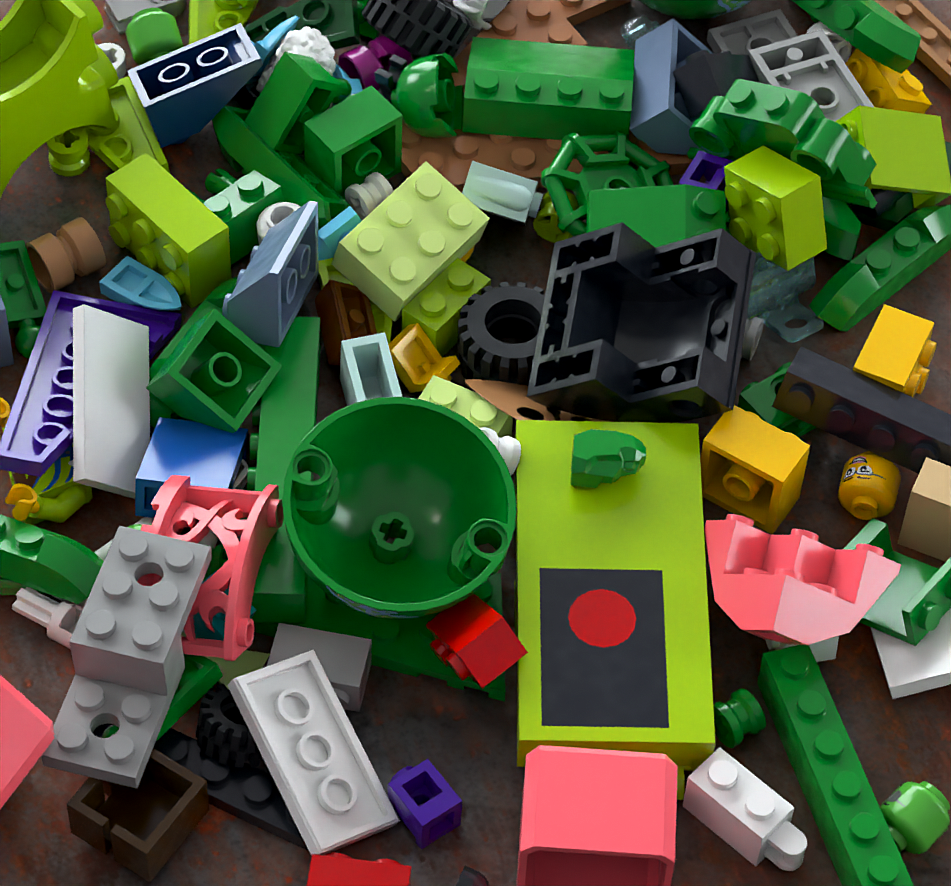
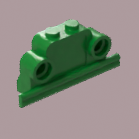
M736 79L725 97H712L699 119L694 121L688 131L692 141L701 148L690 147L687 154L688 158L692 161L699 150L735 161L764 145L819 175L822 197L874 208L877 204L869 187L864 186L877 165L871 153L864 146L853 141L851 135L843 126L827 119L818 103L804 92L744 79Z

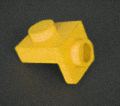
M419 323L407 325L388 344L396 374L410 393L423 391L433 375L451 381L452 377L450 374L461 364L456 356L442 357Z

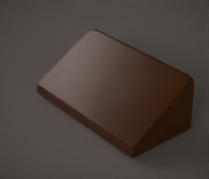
M330 279L316 296L315 305L318 317H320L321 332L329 365H340L341 341L377 334L369 298L355 285Z

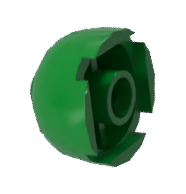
M446 53L428 55L410 63L403 69L397 81V88L393 89L391 93V103L402 114L404 124L412 132L426 138L455 137L458 134L454 130L461 129L463 125V86H454L451 73H459L453 58Z

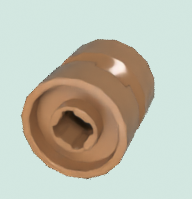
M82 217L62 225L61 229L57 230L56 236L51 233H45L26 243L36 278L49 293H53V290L57 291L73 283L75 273L80 277L90 275L106 265V257L100 240L90 224Z

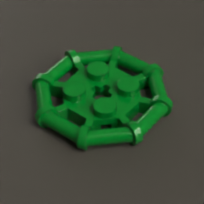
M614 131L613 134L579 136L576 133L566 135L562 138L561 148L550 166L541 173V184L547 188L559 220L557 227L562 233L568 232L574 237L586 233V223L583 220L587 219V194L590 190L655 186V183L657 186L674 185L669 173L671 166L667 161H659L626 139V134L620 131ZM608 151L609 154L595 155L594 152ZM573 159H577L583 167L579 174L567 170ZM629 162H632L633 164L638 166L639 169L635 170L634 168L629 166ZM565 188L573 190L579 206L578 209L573 211Z

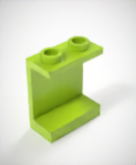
M859 105L835 121L849 132L853 141L864 146L877 165L864 184L870 190L876 188L912 193L914 208L920 209L934 206L951 195V177L941 116Z

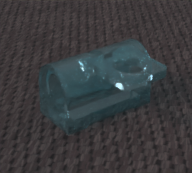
M757 252L747 319L755 316L764 319V325L789 343H795L823 329V320L800 304L798 295L815 286L814 256L787 271L770 260H766L760 252ZM792 319H803L808 322L804 327L796 329L784 326L787 321Z

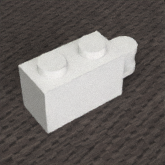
M719 747L688 776L683 807L755 867L765 857L785 871H794L802 865L804 852L807 847V839L799 829L791 824L794 807L722 748Z

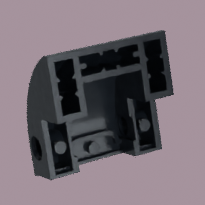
M623 222L555 242L527 397L536 403L556 410L613 422H682L732 411L736 398V387L740 360L742 358V346L748 317L756 253L745 247L723 228L655 248Z

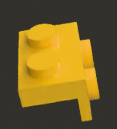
M857 48L845 63L876 108L924 114L932 105L922 91V83L912 76L908 69L902 74L867 56Z

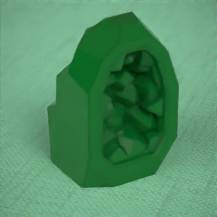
M590 429L575 434L570 484L573 486L597 488L601 483L611 484L622 476L636 474L645 464L646 447L636 437L618 431Z

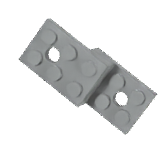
M781 9L708 29L707 42L715 54L731 51V54L749 55L760 83L806 93L818 103L827 119L837 121L859 105L874 107L823 29L798 36Z
M118 527L69 641L75 676L53 726L55 739L41 756L43 766L133 788L138 787L185 669L181 634L212 559L210 546L128 527ZM150 573L162 577V580L153 586H143L137 582L140 577ZM102 724H113L119 728L118 732L109 738H99L93 734V731Z

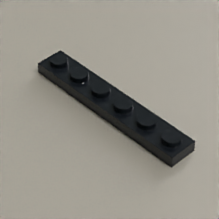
M112 724L98 726L93 731V734L96 737L102 738L104 731ZM172 728L167 730L155 742L153 747L155 750L207 781L210 805L309 851L271 774L256 767L251 768V765L245 762L243 768L235 767V761L230 759L227 765L219 763L220 755L217 754L210 758L205 754L206 747L200 749L197 744L198 740Z

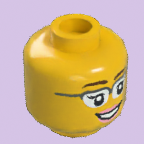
M870 451L851 457L845 463L838 491L840 504L848 512L852 513L853 516L862 520H871L872 518L888 515L895 507L901 481L900 471L893 462Z

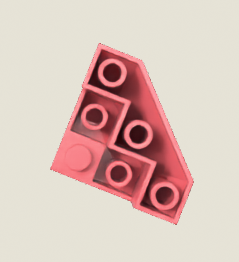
M727 514L726 520H706L704 527L715 602L741 630L760 638L785 644L809 645L850 633L896 578L901 564L883 557L884 550L873 545L857 544L855 550H836L818 542L819 536L813 532L792 529L790 535H770L754 528V521L741 515Z

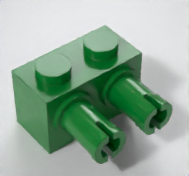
M284 51L244 122L273 150L301 155L305 149L304 122L308 121L315 114L326 111L331 103L337 105L344 101L345 97L341 95L347 97L351 95V84L346 79L332 77L312 57Z
M218 168L215 169L216 174L211 172L205 180L206 190L215 196L205 201L193 191L187 190L229 227L230 260L232 265L252 252L255 245L259 246L256 228L259 215L266 207L274 203L284 202L280 185L255 170L238 180L227 171Z

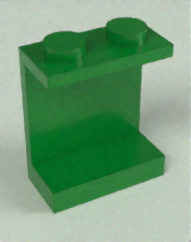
M872 518L843 550H855L857 544L873 545L884 550L883 557L901 564L896 578L859 622L916 646L929 631H933L938 626L941 618L951 608V557L938 569L893 551L888 524Z

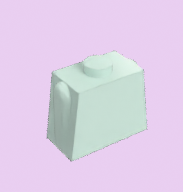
M475 161L471 162L462 194L482 212L524 225L528 216L536 218L543 197L542 193L536 192L537 181Z
M385 332L341 341L340 381L347 406L373 398L402 397Z

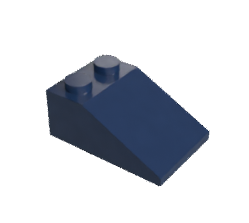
M239 23L127 70V73L159 145L163 148L168 145L183 143L191 135L200 132L263 66V62L244 27Z

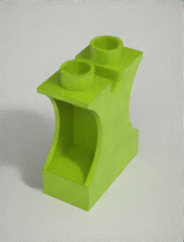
M16 0L10 11L0 21V198L9 180L21 164L36 149L53 137L81 126L98 125L111 129L117 125L108 89L118 83V75L110 59L94 43L93 34L101 30L104 24L101 14L92 0Z

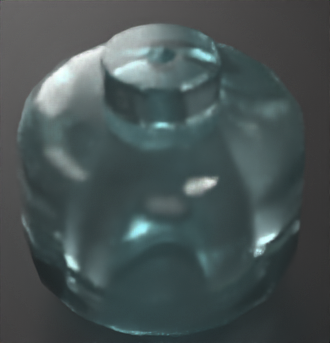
M641 14L623 23L620 35L623 37L628 48L635 52L636 40L660 25L657 20L651 22L648 16Z

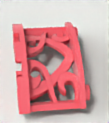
M172 475L165 481L151 503L153 510H156L152 525L142 524L141 531L193 543H199L211 531L222 543L228 560L218 571L201 584L184 626L186 637L181 636L183 654L217 657L227 661H235L252 644L254 621L250 618L257 574L271 538L284 521L282 500L279 499V486L268 484L262 492L191 486L190 476ZM185 527L190 528L191 531L184 535H180ZM150 573L140 577L137 582L143 586H153L160 582L162 577ZM229 587V592L227 595L224 593V591ZM199 612L207 628L215 632L212 626L213 617L217 613L226 614L223 641L196 638L193 616Z

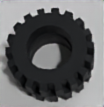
M369 0L362 10L365 20L373 28L418 58L446 53L454 58L473 28L469 18L445 0Z
M501 282L498 288L493 289L489 285L481 289V295L474 293L468 298V305H463L460 311L457 338V358L461 363L458 367H462V375L466 380L482 379L529 386L545 299L543 289L537 286L533 289L527 288V283L517 282V286H509L508 282ZM513 337L522 339L526 342L521 344H507L498 341V339Z

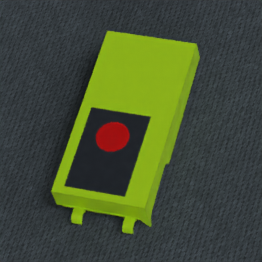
M516 420L515 439L520 442L521 456L515 470L517 508L514 625L515 635L528 652L517 661V767H525L526 755L539 745L666 754L677 765V800H684V770H692L694 772L713 754L715 747L698 423ZM590 429L618 431L636 437L646 447L645 464L636 474L622 476L611 484L601 483L597 488L573 486L570 484L575 434Z

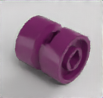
M381 35L368 42L367 47L360 45L342 53L338 58V65L348 74L350 79H360L363 90L372 85L378 91L380 85L375 80V72L379 68L389 71V58L395 54L407 60V65L412 63L413 60L410 52L386 36Z

